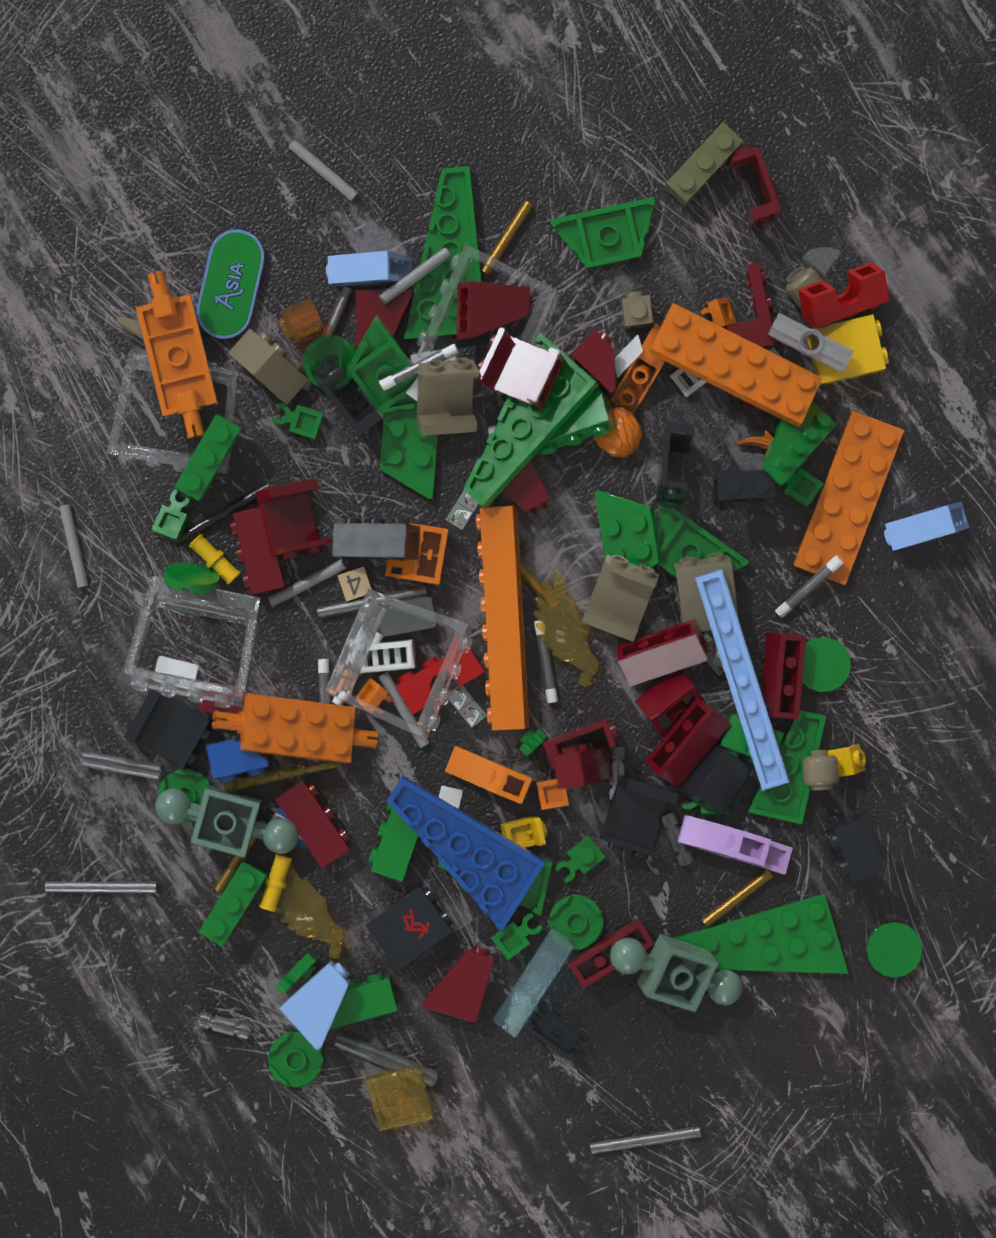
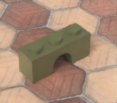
M723 122L667 181L664 189L685 207L703 188L709 178L741 147L743 140Z

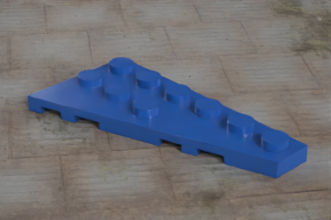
M401 776L387 798V802L407 825L411 826L427 848L431 849L441 864L461 887L472 896L482 911L493 920L496 927L502 932L544 866L545 860L418 784Z

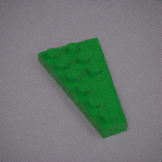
M540 332L535 340L537 342L535 346L545 351H548L549 348L560 351L565 358V362L542 410L508 396L497 418L499 422L493 434L490 433L486 441L485 451L482 457L477 459L463 488L484 509L493 502L599 386L596 381Z
M824 893L674 937V939L708 949L718 962L717 970L849 974Z

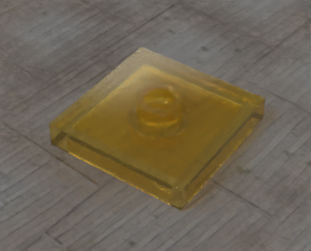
M420 1065L366 1077L365 1082L380 1131L434 1118Z

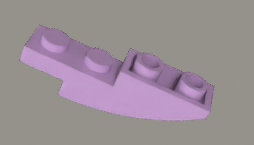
M687 815L684 816L677 841L678 843L725 858H732L779 874H786L793 849L765 837Z

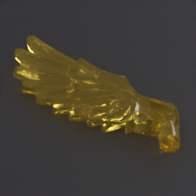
M556 571L554 590L549 581L543 582L547 603L540 596L535 598L541 612L535 610L533 614L542 622L537 623L536 627L545 633L540 635V639L549 642L545 644V647L555 650L552 652L553 656H558L559 660L569 661V664L582 670L577 684L587 688L592 676L598 669L599 661L592 654L587 642L589 626L582 623V617L579 614L576 602L570 603L561 572Z
M327 762L309 767L307 765L277 769L226 781L224 788L227 792L337 767L342 765V763Z
M290 863L285 879L287 885L285 889H282L277 904L279 906L276 907V912L285 915V917L281 918V922L292 923L288 925V929L298 930L296 931L298 936L303 935L305 938L315 937L316 940L331 943L328 957L339 958L341 946L345 939V930L338 926L328 914L327 898L314 889L308 878L302 880L292 863Z

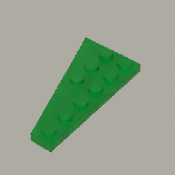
M470 166L443 168L441 170L421 264L444 247L448 249L451 257L416 282L404 341L457 335L458 284L468 281L481 282Z

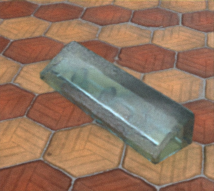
M551 928L493 1018V1021L516 1038L572 952L575 942Z

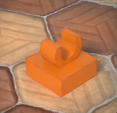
M729 298L708 302L709 307L701 310L702 315L711 313L712 323L722 328L737 324Z
M370 678L354 700L371 714L374 711L377 714H383L384 711L378 707L383 699L391 703L392 698L387 694L388 691Z
M557 779L537 782L541 810L569 805L566 789L558 790Z

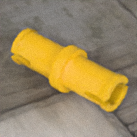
M202 534L198 535L189 545L206 562L205 565L209 569H214L228 585L241 573L223 556L225 553L222 550L218 551Z
M275 854L269 877H266L264 881L267 884L261 904H259L260 908L276 912L282 889H285L287 885L285 879L292 858Z

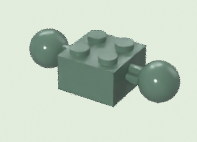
M208 786L205 788L201 805L191 803L185 792L174 788L163 791L155 802L156 814L165 823L178 824L185 819L196 821L191 843L245 857L248 854L252 837L262 839L265 846L277 854L291 851L298 842V830L290 820L277 818L268 824L257 821L262 800Z
M659 934L651 954H647L639 941L632 938H623L613 945L610 952L611 963L620 973L633 974L640 969L643 970L637 983L647 997L696 1012L706 990L710 998L719 1005H731L742 994V981L736 973L730 970L715 972L718 962L710 951L684 941Z

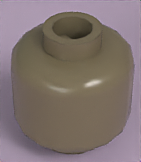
M802 266L794 270L786 278L788 283L785 290L795 304L801 308L798 289L822 281V279L813 268H804Z
M828 750L811 751V756L805 757L802 760L803 782L811 786V790L833 789V784L839 782L838 758L834 755H828Z

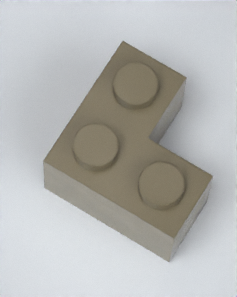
M249 329L228 352L230 356L286 405L308 381L300 373L304 368L292 357L289 361L286 360L284 357L288 353L263 332L258 335Z

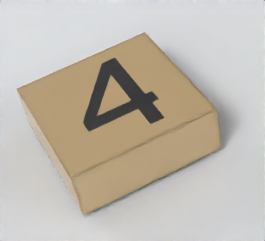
M365 567L338 575L346 602L373 593Z

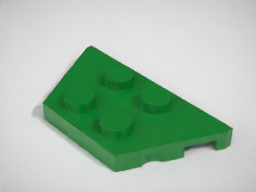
M650 197L550 219V224L586 269L641 258L655 198Z
M376 316L348 364L347 371L379 414L393 412L396 409H414V406H417V401L406 392L417 379L418 374L383 391L379 383L380 380L413 363L379 316Z
M414 406V409H396L393 412L385 413L380 470L427 499L433 500L438 435L422 436L416 423L417 406Z
M602 490L594 491L605 559L607 555H619L626 558L628 563L636 566L645 565L652 569L662 563L654 507L637 503L624 497H618Z
M659 503L656 525L662 563L658 566L676 579L673 563H679L680 559L686 557H695L696 560L706 559L709 554L723 553L724 556H729L733 572L749 563L747 559L675 508L662 506V503Z

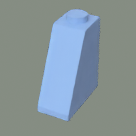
M390 251L328 256V264L326 266L328 284L340 287L393 286L412 272V257Z
M961 501L885 524L886 530L884 535L887 544L892 546L894 551L967 529L969 525Z
M332 960L279 1008L316 1050L322 1046L350 982L347 978L350 974L339 962L335 965Z

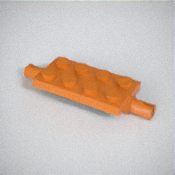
M158 271L156 273L159 283H157L154 273L147 275L153 295L152 303L136 307L162 415L163 417L178 413L183 415L187 438H195L194 425L198 437L205 434L199 410L202 407L218 404L192 297L190 294L180 297L170 295L165 271Z
M248 693L245 695L243 710L239 714L215 711L213 714V719L216 720L212 722L213 729L234 730L237 734H240L241 751L350 763L353 745L375 749L378 740H373L374 737L378 738L377 731L355 729V707Z

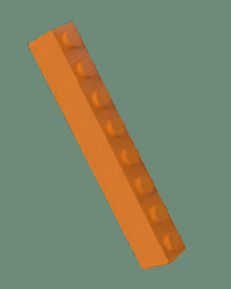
M518 506L480 508V514L476 515V526L478 531L481 530L482 540L478 542V556L483 558V569L479 571L480 585L484 586L485 597H481L482 614H486V625L482 627L483 640L487 641L488 652L484 653L485 669H489V680H486L485 691L486 696L490 697L491 708H487V722L492 724V730L526 729L530 727Z

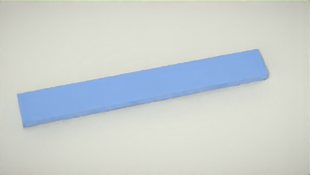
M723 570L696 577L695 580L761 789L764 791L789 783Z

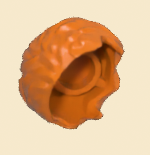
M616 407L611 409L616 428L609 430L608 434L594 437L598 446L610 455L624 458L637 451L642 431L636 417L623 407Z

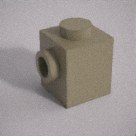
M642 291L627 293V298H622L621 300L624 330L651 327L653 318L650 295L643 296Z

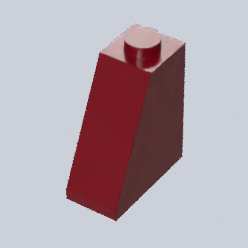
M477 281L458 284L456 340L473 338L528 316L532 305L530 287Z
M406 289L386 305L379 298V295L386 290H356V348L360 345L376 316H379L392 336L396 337L412 300L411 289Z
M531 460L501 492L502 495L526 513L531 510L533 515L548 507L546 502L550 501V497ZM476 462L473 463V464H471L472 470H473V468H474Z
M476 945L474 949L467 948L424 998L422 1007L476 1023L495 956L490 955L491 950Z

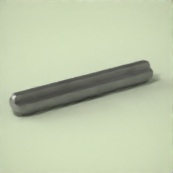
M342 1031L337 1033L334 1040L336 1047L430 1087L435 1085L438 1078L436 1071Z

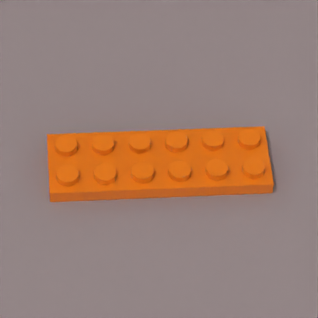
M672 303L648 352L798 428L802 424L822 380V377L675 303Z
M851 411L826 476L824 486L793 563L794 567L816 574L833 557L838 555L844 563L827 579L846 585L902 438L903 429L856 411Z

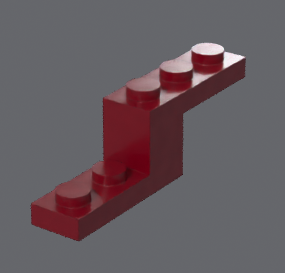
M758 262L748 264L745 267L756 320L726 326L725 329L764 349L774 347L776 344L775 339L768 336L773 325L769 312H773V305L770 295L765 296L763 285H767L766 273L764 268L759 269ZM740 399L742 410L754 407V405Z

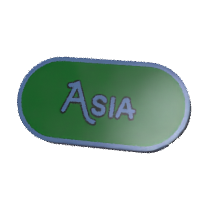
M229 230L222 233L215 239L209 251L197 304V318L201 327L209 335L217 339L228 340L240 335L249 327L252 320L265 263V253L259 240L247 231Z

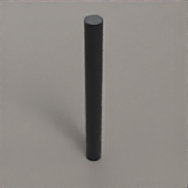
M268 482L263 483L183 531L179 542L174 540L173 542L179 547L233 515V513L258 500L256 492L270 487Z

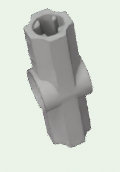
M780 313L768 333V336L800 351L802 355L811 357L843 373L854 352L823 336L819 331L809 329ZM807 336L815 337L818 341L817 349L807 350L803 345V339Z

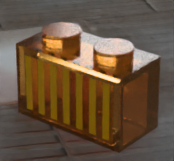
M311 298L280 311L283 318L278 321L287 339L292 337L295 343L325 330Z

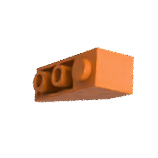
M657 324L654 325L642 345L643 352L632 362L610 399L611 402L625 408L633 415L665 362L648 353L661 328Z
M457 746L454 747L445 769L447 773L522 804L532 780L531 776Z

